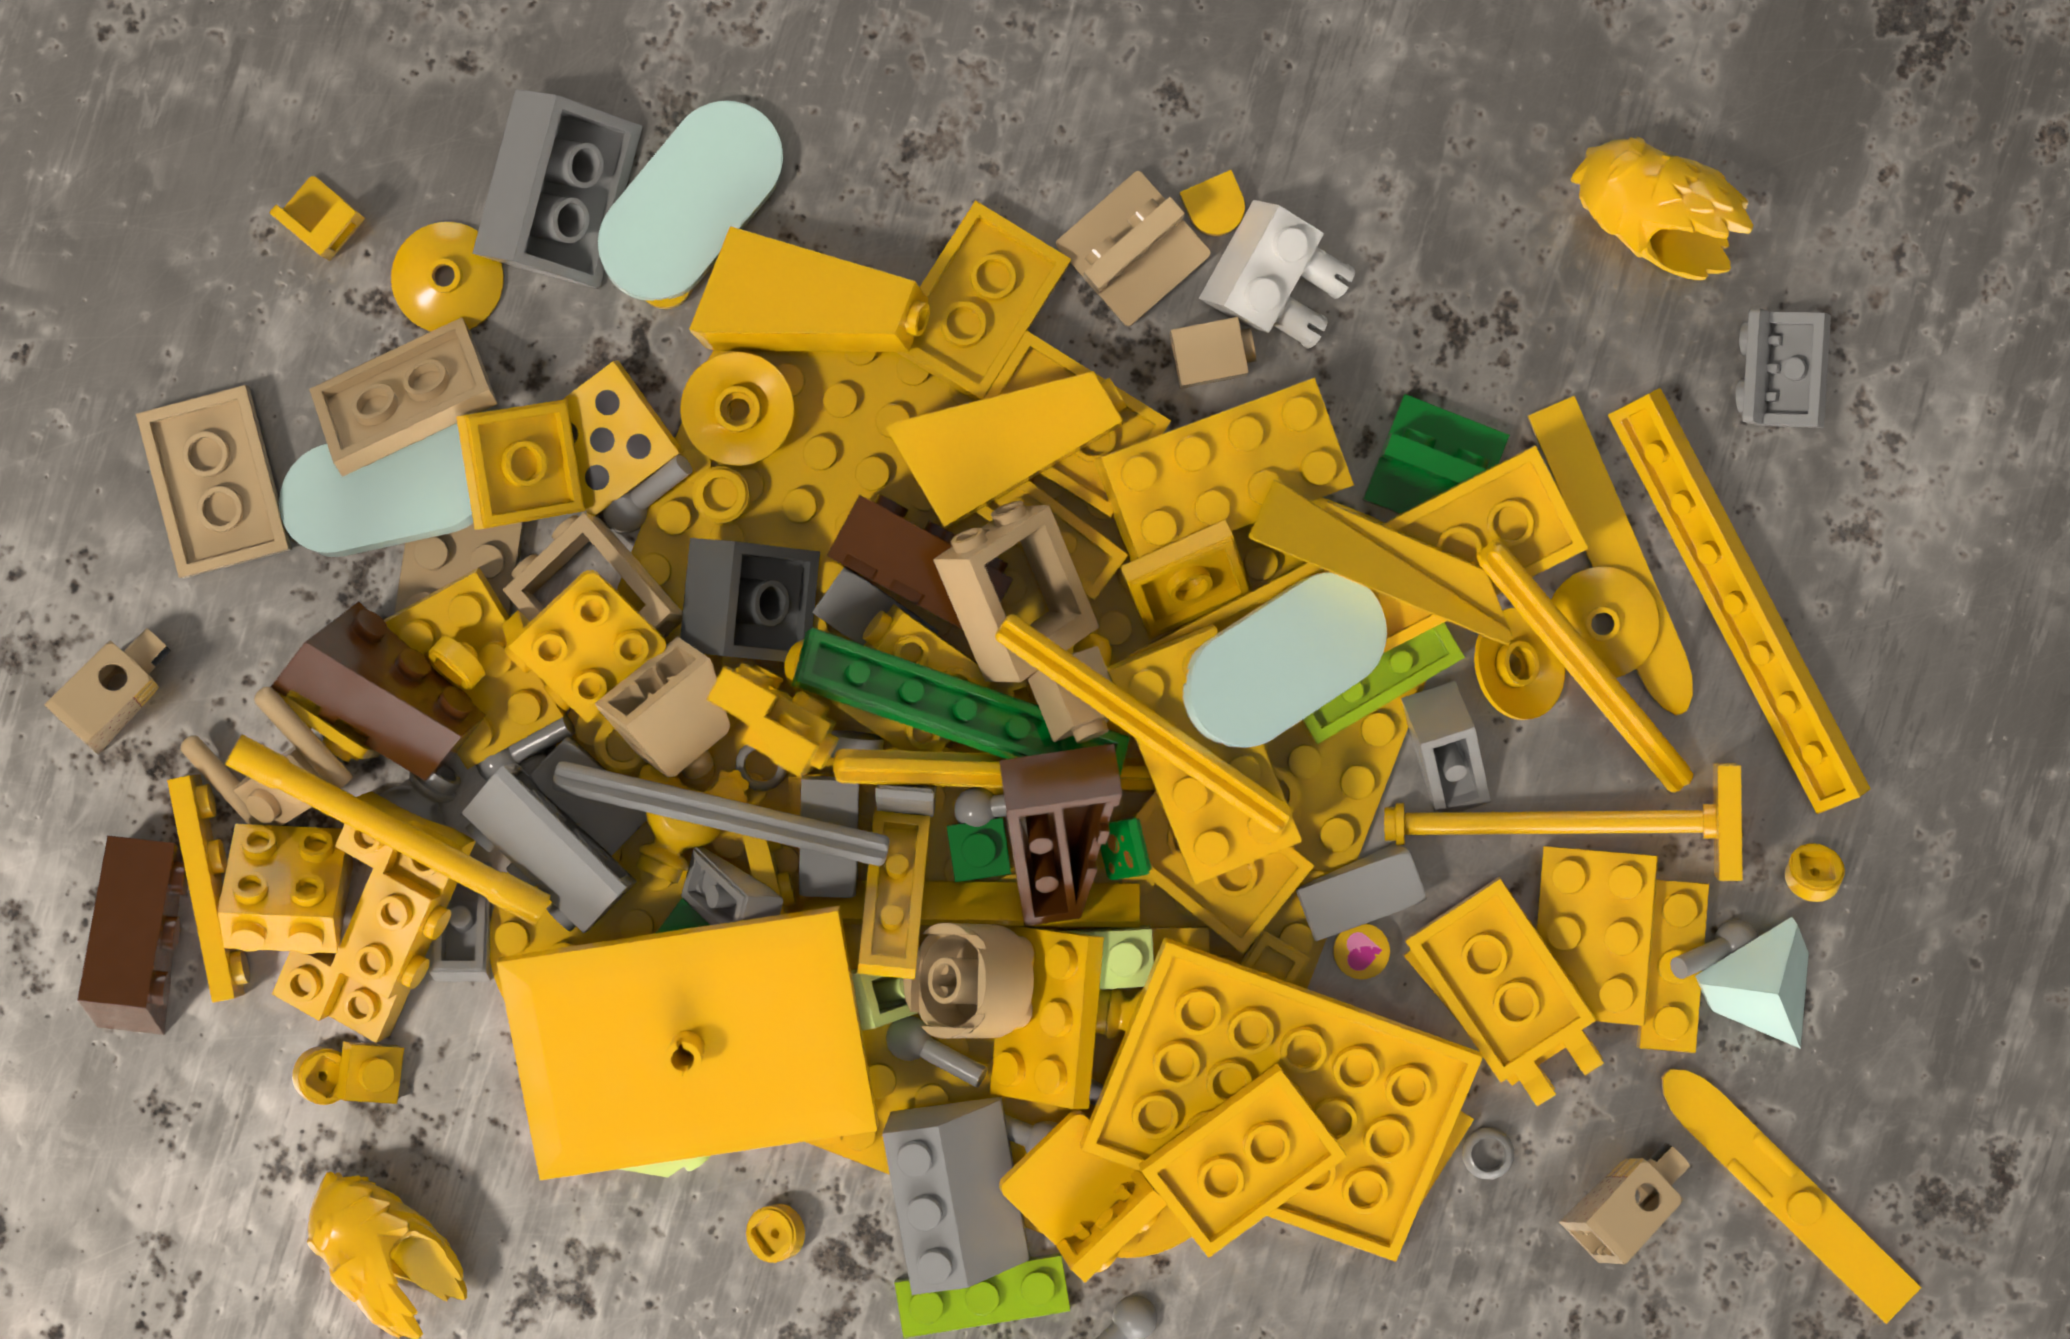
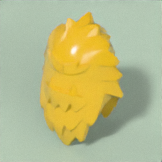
M1638 136L1635 139L1630 137L1629 139L1612 140L1603 145L1588 148L1585 160L1578 166L1571 177L1572 183L1580 184L1579 199L1583 208L1589 210L1590 215L1604 231L1615 235L1637 257H1643L1661 269L1686 279L1705 280L1708 274H1721L1730 271L1731 263L1723 250L1730 246L1727 239L1729 231L1750 234L1754 227L1745 210L1748 206V200L1725 180V176L1720 171L1695 160L1662 152L1647 144L1644 139Z
M332 1171L325 1174L310 1209L307 1226V1244L330 1267V1281L346 1297L355 1302L374 1325L397 1338L402 1336L412 1339L421 1338L423 1332L414 1317L418 1311L397 1285L399 1282L396 1277L414 1282L443 1301H448L450 1297L465 1300L467 1298V1287L463 1280V1268L457 1255L450 1247V1243L445 1237L437 1233L432 1224L422 1215L404 1205L401 1198L386 1189L376 1186V1183L369 1181L368 1177H360V1175L343 1177L340 1172L334 1174Z

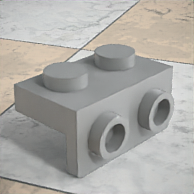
M1750 308L1748 322L1742 324L1739 338L1740 351L1743 356H1746L1745 378H1740L1737 384L1736 405L1738 411L1743 412V422L1756 426L1824 428L1831 315L1814 312H1769L1764 309Z

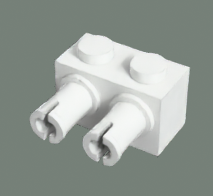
M1253 200L1199 299L1230 318L1238 317L1239 323L1243 326L1267 333L1274 326L1301 342L1306 348H1311L1316 345L1321 336L1308 329L1307 326L1325 331L1328 320L1326 316L1316 313L1290 297L1297 281L1301 276L1327 292L1332 298L1338 299L1343 296L1349 287L1335 279V277L1341 280L1344 278L1352 282L1355 269L1318 247L1324 235L1323 232L1280 205Z

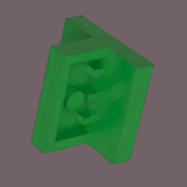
M1404 394L1362 500L1400 515L1499 464L1510 435Z

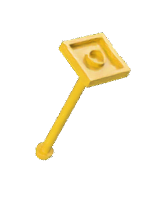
M1713 763V804H1703L1702 810L1405 813V803H1396V807L1384 808L1385 841H1396V845H1405V835L1703 833V839H1714V876L1719 881H1743L1741 765L1737 763Z

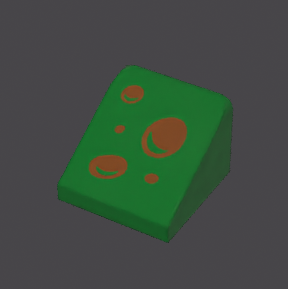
M1132 816L1109 822L1110 833L1106 844H1101L1100 847L1107 877L1111 880H1118L1150 874L1149 871L1152 869L1139 818Z

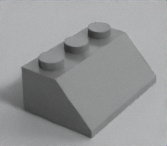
M516 89L472 254L523 270L600 289L605 271L598 250L600 226L608 210L626 190L642 125L559 95Z
M517 763L502 765L463 810L462 814L471 822L465 828L466 831L488 852L496 846L511 861L506 867L509 874L550 894L549 900L552 903L546 909L565 929L571 932L577 926L583 933L589 931L637 881L605 849L549 799L528 778L529 774Z
M1002 1096L891 1111L882 1136L912 1295L968 1288L1028 1261L1030 1253L1023 1214L999 1189L1000 1179L1014 1166Z

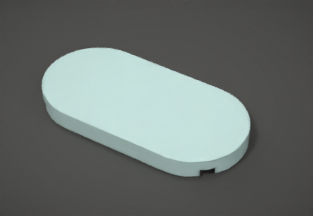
M717 101L699 107L680 123L611 206L601 223L598 235L599 256L606 274L615 286L633 298L654 301L682 296L701 281L715 264L730 226L743 230L772 195L780 181L783 163L782 144L775 127L764 114L744 103Z
M457 423L343 477L333 463L327 444L320 445L306 452L289 469L281 487L279 509L286 530L296 542L307 549L327 557H343L445 535L470 526L473 523Z
M1331 572L1309 576L1290 586L1207 640L1194 652L1187 667L1189 669L1187 683L1183 684V700L1190 720L1206 738L1227 746L1248 748L1262 745L1274 739L1363 680L1377 666L1383 655L1387 638L1385 615L1378 599L1368 587Z

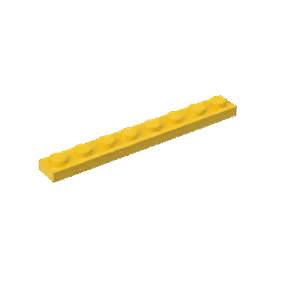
M1658 388L1608 414L1612 425L1816 814L1861 797L1871 788L1662 389Z

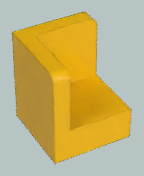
M311 176L306 180L284 208L276 204L269 212L316 253L328 261L335 256L366 219L315 176Z

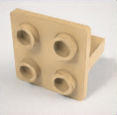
M1140 171L1134 172L1056 241L1057 249L1071 259L1070 264L1127 327L1132 326L1204 263L1211 254L1208 247L1183 220L1185 213L1171 197L1165 200Z

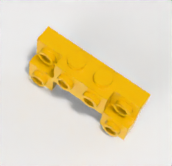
M742 663L740 667H736L735 671L729 667H724L706 700L735 715L749 725L741 742L769 756L775 764L799 777L812 772L814 767L819 770L824 768L840 738L831 734L837 722L826 717L831 707L803 691H797L794 698L790 697V694L779 689L784 679L756 663L752 667Z
M372 791L357 796L361 800L470 856L476 841L460 831L413 814ZM344 824L335 847L369 865L373 870L341 941L338 953L316 952L313 954H303L290 951L272 995L318 1021L329 1016L377 1043L391 1036L410 990L416 988L424 978L430 963L429 959L425 958L432 940H436L443 933L450 920L451 911L447 909V906L458 882Z

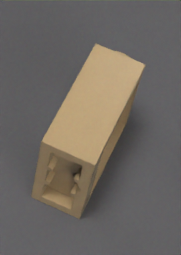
M1014 501L994 510L991 513L993 520L983 527L972 528L956 535L951 540L953 547L933 559L982 676L987 682H1022L1038 671L1031 664L1000 644L995 638V633L1006 618V615L985 568V564L1019 541L1022 544L1049 609V612L1031 623L1030 626L1064 650H1068L1099 628L1050 506H1024L1023 501Z
M583 513L580 516L573 515L563 521L552 534L554 541L539 555L532 554L522 560L511 573L513 580L503 589V592L516 607L531 621L544 609L543 605L533 594L581 548L591 541L646 604L639 613L663 635L664 639L682 623V610L603 520L587 513Z

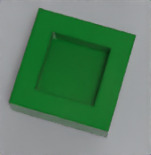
M1003 817L991 819L987 824L980 827H973L967 823L947 825L955 882L1011 874Z

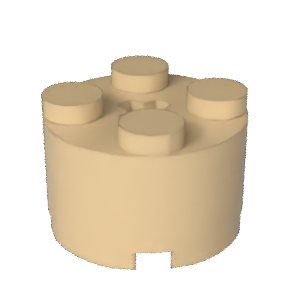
M939 923L929 927L923 933L928 935L920 947H918L915 979L903 978L906 1003L910 1012L919 1013L921 1019L926 1024V1026L920 1027L926 1033L937 1038H999L1009 1034L1015 1028L1024 1027L1029 1023L1033 1011L1031 999L1034 986L1032 967L1034 951L1031 942L1026 937L1017 936L1009 928L998 924Z

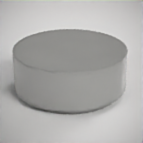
M834 730L831 732V734L840 738L831 755L832 758L835 757L836 751L839 749L883 750L884 739L879 735L845 730Z

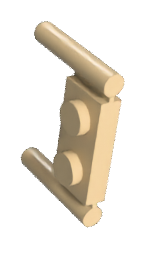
M263 687L257 691L254 697L255 704L294 745V747L282 755L287 757L292 764L342 789L353 778V775L272 687ZM189 736L181 744V752L247 824L282 826L312 807L279 789L269 788L248 776L240 782L198 736Z

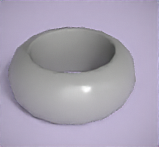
M747 744L743 746L736 758V770H739L742 777L749 782V788L755 791H768L776 788L784 780L788 770L778 765V770L772 779L767 781L753 779L747 772L746 759L756 749Z
M1484 1127L1474 1131L1466 1138L1462 1147V1159L1465 1167L1472 1175L1481 1179L1493 1180L1503 1176L1510 1169L1514 1161V1147L1511 1139L1504 1132L1496 1128ZM1485 1138H1494L1500 1141L1504 1148V1157L1501 1163L1492 1169L1478 1167L1472 1158L1474 1146Z

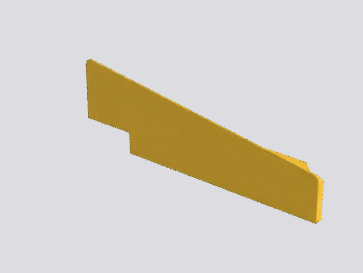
M1273 480L1249 534L1250 539L1509 646L1512 639L1511 630L1496 596L1491 579L1480 566L1328 501L1323 510L1283 483Z

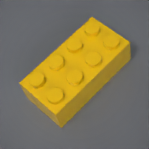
M1315 378L1094 459L1096 470L1107 499L1110 500L1113 516L1131 562L1223 520H1226L1231 531L1255 523L1273 480L1283 483L1309 501H1314L1354 485Z
M1213 624L1106 667L1113 684L1287 804L1263 744L1248 748L1227 746L1223 743H1216L1202 735L1187 714L1183 700V684L1187 683V674L1189 672L1187 667L1194 652L1203 643L1218 634L1217 628ZM1135 738L1195 885L1302 842L1292 815L1278 833H1272Z

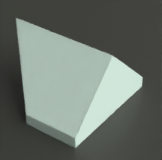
M1790 917L1700 972L1695 977L1707 1004L1713 1012L1801 1049L1809 952L1798 924Z

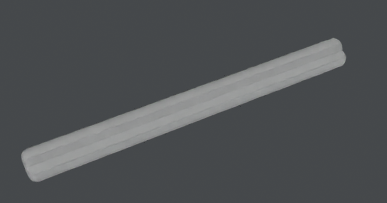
M559 762L554 772L553 789L557 792L871 865H883L889 849L890 842L886 835L576 763Z

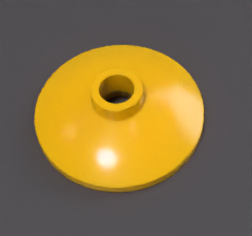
M457 222L429 224L411 234L397 251L391 270L392 291L399 308L414 324L431 332L462 317L469 330L483 323L497 307L504 286L503 265L500 262L472 254L478 234L476 229ZM442 266H450L455 274L453 282L448 286H439L435 281L436 271Z
M729 352L707 360L690 376L681 397V420L689 440L706 457L725 465H750L766 459L784 443L793 424L794 399L787 380L772 363L751 353ZM744 400L748 403L750 411L744 420L735 421L729 416L728 409L733 401Z
M1593 567L1579 571L1566 579L1551 598V601L1615 678L1624 676L1638 668L1648 658L1655 646L1659 633V614L1655 600L1640 580L1623 570L1612 567ZM1607 613L1612 616L1614 627L1611 632L1605 635L1594 632L1592 629V619L1595 615Z
M1515 607L1507 608L1502 611L1512 633L1511 642L1508 646L1481 634L1478 635L1474 653L1477 679L1488 701L1503 715L1516 720L1538 718L1550 711L1558 701L1564 685L1565 667Z

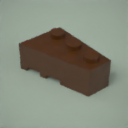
M878 494L874 502L859 495L826 556L962 629L933 560L953 547L951 540L956 535L931 521H928L924 529L904 519L908 512L907 508L881 494ZM996 557L985 564V568L1001 603L1013 578L1004 574L1008 563Z
M357 602L305 641L271 686L285 697L292 689L321 707L317 716L333 725L340 718L368 735L364 742L366 746L425 781L452 759L486 716L473 704L471 698L463 690L449 683L430 666L429 661L423 654L411 649L387 627L385 621L379 615L369 611L360 602Z
M1114 744L999 760L1024 927L1080 919L1097 871L1096 859L1101 844H1106L1110 833L1108 823L1114 806H1119L1122 797Z
M107 836L77 999L98 1028L165 1034L173 954L178 946L180 937L179 900L180 896H185L188 890L183 856L176 843Z

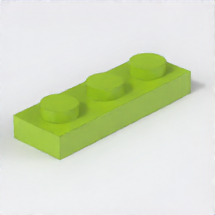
M1443 622L1383 653L1379 663L1367 677L1302 720L1316 744H1319L1465 657Z
M1061 1253L1031 1257L1022 1264L968 1288L912 1295L909 1277L895 1279L894 1282L903 1338L1070 1312Z

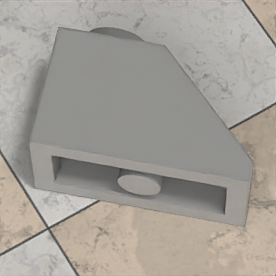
M1456 681L1401 698L1410 737L1434 811L1461 812L1491 802L1475 726Z

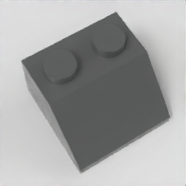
M690 538L680 638L703 654L785 662L790 648L796 642L803 640L806 632L813 628L814 614L812 612L815 608L820 551L737 541Z

